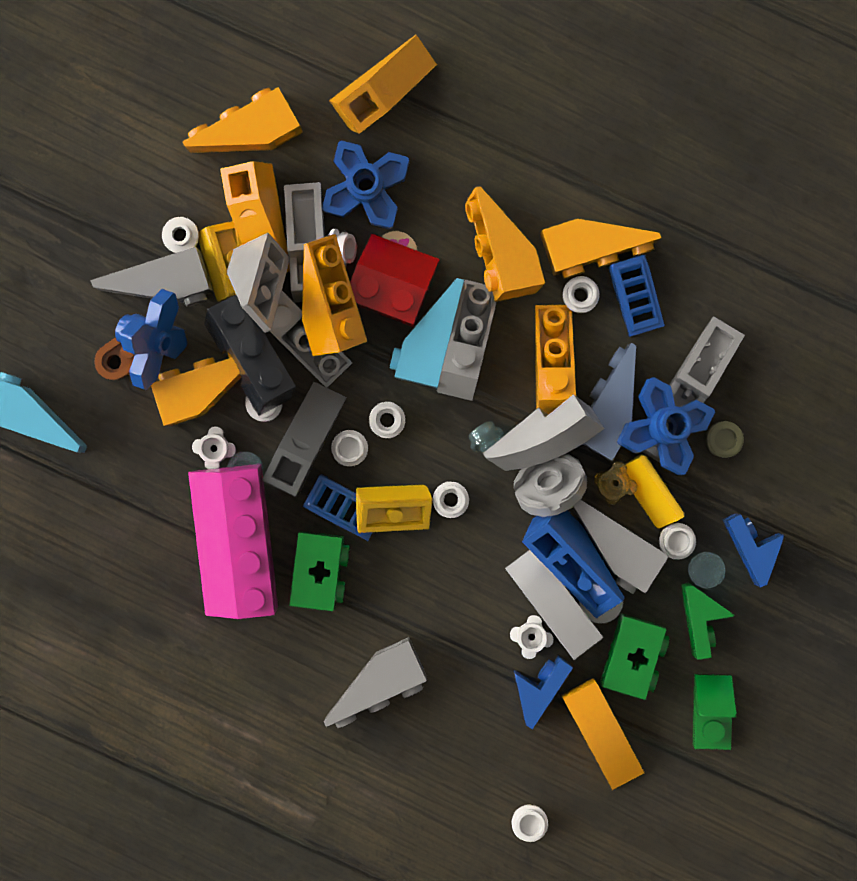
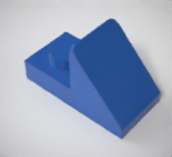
M734 513L722 519L754 585L758 587L767 585L784 535L776 533L755 543L754 539L758 537V534L748 517L743 519L741 514Z
M559 655L554 662L549 659L545 663L537 677L541 680L539 685L514 670L526 726L531 729L534 728L573 669L571 663Z

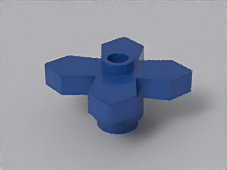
M339 141L334 164L344 175L346 181L326 190L322 206L323 212L344 218L362 204L371 225L392 229L398 207L385 190L405 181L409 158L388 152L374 164L368 163L360 145ZM364 180H369L373 183V187L369 190L362 191L359 189L360 183Z
M161 289L150 300L146 317L140 314H127L119 320L116 326V340L121 343L124 351L135 354L129 370L132 384L143 390H147L158 378L163 355L176 359L187 347L184 329L173 326L179 306L176 294L168 290Z
M654 377L646 380L638 396L648 419L625 423L617 443L634 453H639L657 445L661 467L677 475H684L694 457L687 438L691 433L707 430L715 410L698 400L691 401L680 407L675 406L671 386ZM666 422L669 425V430H667Z

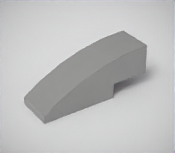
M320 182L284 185L287 251L290 257V284L294 303L303 302L304 244L326 237Z
M573 394L550 414L537 408L483 454L486 459L505 471L523 469L562 456L584 444L605 428L593 409Z
M530 550L505 568L573 660L603 638L565 586Z

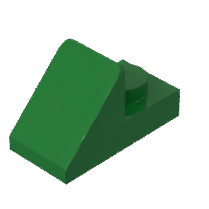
M683 583L681 584L692 656L697 660L712 658L710 648L716 647V640L712 625L707 626L706 621L734 617L735 615L693 585Z
M694 674L693 747L694 749L731 750L732 718H736L732 676Z

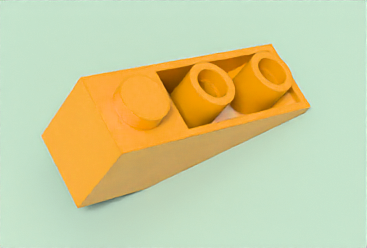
M414 35L329 101L348 128L360 134L395 106L437 64L419 37Z
M279 87L272 91L270 88H266L253 95L251 98L253 102L241 109L239 106H234L224 111L219 116L220 121L209 127L207 124H202L188 133L189 138L184 140L183 144L190 153L273 150L303 133Z
M252 161L221 168L226 205L242 244L269 233L288 255L272 163ZM288 264L287 272H290V265H289V264Z
M481 186L475 187L468 197V201H466L465 208L469 222H474L476 229L475 248L479 257H483L486 266L484 281L487 290L493 292L495 302L537 293L545 284L536 248Z
M574 219L543 229L540 234L553 276L562 273L564 279L584 273L583 266L597 262L598 267L620 261L618 255L632 251L633 256L654 250L653 243H657L661 239V235L658 232L583 219Z
M336 234L304 244L302 322L313 356L342 352L367 342Z
M535 305L536 409L540 408L547 414L553 412L573 394L576 396L572 311L566 305Z
M229 353V359L215 363L214 357L193 363L194 370L181 374L179 369H173L159 374L160 381L154 382L151 388L163 426H172L205 415L241 378L239 369Z

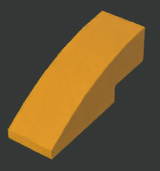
M594 678L562 694L569 711L612 790L644 774L638 759Z

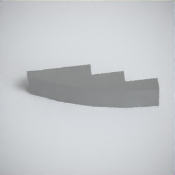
M714 316L711 318L670 383L675 406L680 407L694 400L704 403L712 393L743 340L744 334ZM666 422L667 430H669V425ZM657 445L642 451L660 462Z

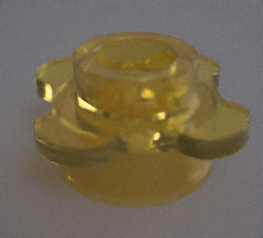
M616 462L612 465V469L607 472L600 471L595 476V483L599 486L601 494L609 504H617L621 497L626 494L633 495L637 491V483L630 479L627 474V466L623 462ZM617 480L619 486H614L613 481Z

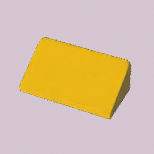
M233 221L205 227L199 231L198 241L216 299L220 302L236 295L227 275V269L233 249L243 244Z
M638 455L620 467L619 473L655 527L663 528L684 517V512L646 455Z
M426 485L357 488L356 515L358 533L429 529L433 498Z

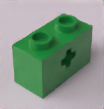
M306 531L298 533L290 606L334 611L336 603H343L345 581H339L341 566L347 567L350 545L343 544L344 536ZM319 561L324 562V568L330 570V574L325 575L322 581L317 580V574L311 571V568H315Z
M620 613L600 679L602 687L646 700L648 691L653 693L657 685L659 671L655 670L658 656L664 657L668 648L669 636L665 635L666 628L656 623ZM640 648V652L645 658L643 661L637 660L635 666H633V662L628 658V654H634Z

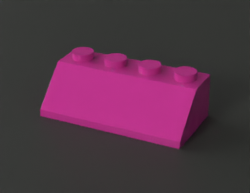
M262 464L189 471L205 615L233 619L275 615L278 608L265 488L264 481L262 480Z

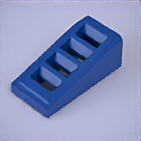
M641 255L610 265L608 270L629 337L665 326L646 256ZM636 269L639 270L640 276L622 280L621 274ZM643 283L645 290L626 295L625 288ZM647 297L649 304L630 310V302ZM652 312V319L634 324V316Z
M321 474L303 507L367 541L373 533H358L356 511L350 522L343 519L352 501L356 502V493ZM329 487L333 491L323 508L317 504L325 489ZM342 494L346 498L336 515L330 511L338 496Z

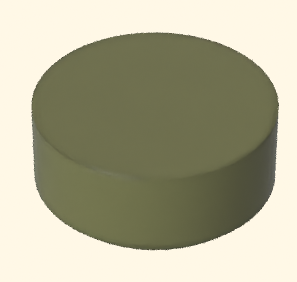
M723 421L715 423L708 429L705 441L708 450L713 455L728 458L736 455L741 450L744 436L736 424Z

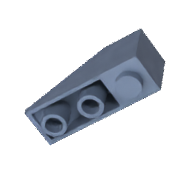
M633 343L627 345L625 349L619 346L608 364L613 368L606 381L602 378L598 380L589 396L594 399L590 407L605 429L582 445L610 461L613 460L621 447L617 440L625 423L632 422L636 345Z

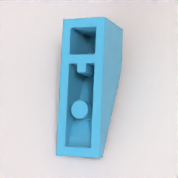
M457 278L404 339L402 348H394L390 369L396 370L395 378L438 388L464 284L463 279Z
M0 372V427L77 453H85L87 445L30 388L20 385L22 378Z

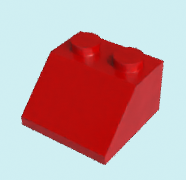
M371 234L350 281L356 305L414 327L440 259Z

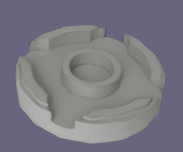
M564 454L545 463L523 468L514 480L515 496L521 508L531 515L541 517L558 515L571 509L581 500L587 489V476L579 460L569 454Z

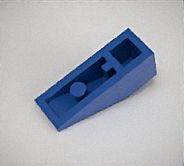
M568 510L558 515L536 516L532 519L522 542L595 618L600 617L623 602L624 596L588 534Z

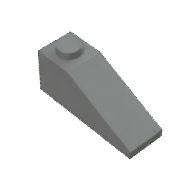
M269 233L233 249L227 269V275L241 307L265 333L272 329L290 257Z
M197 247L91 280L93 288L100 291L150 299L161 289H165L175 293L177 302H185L186 306L205 302L207 300L206 295L214 292L202 253Z
M582 500L577 502L572 508L610 571L618 576L615 581L616 584L634 594L637 588L646 593L669 556Z

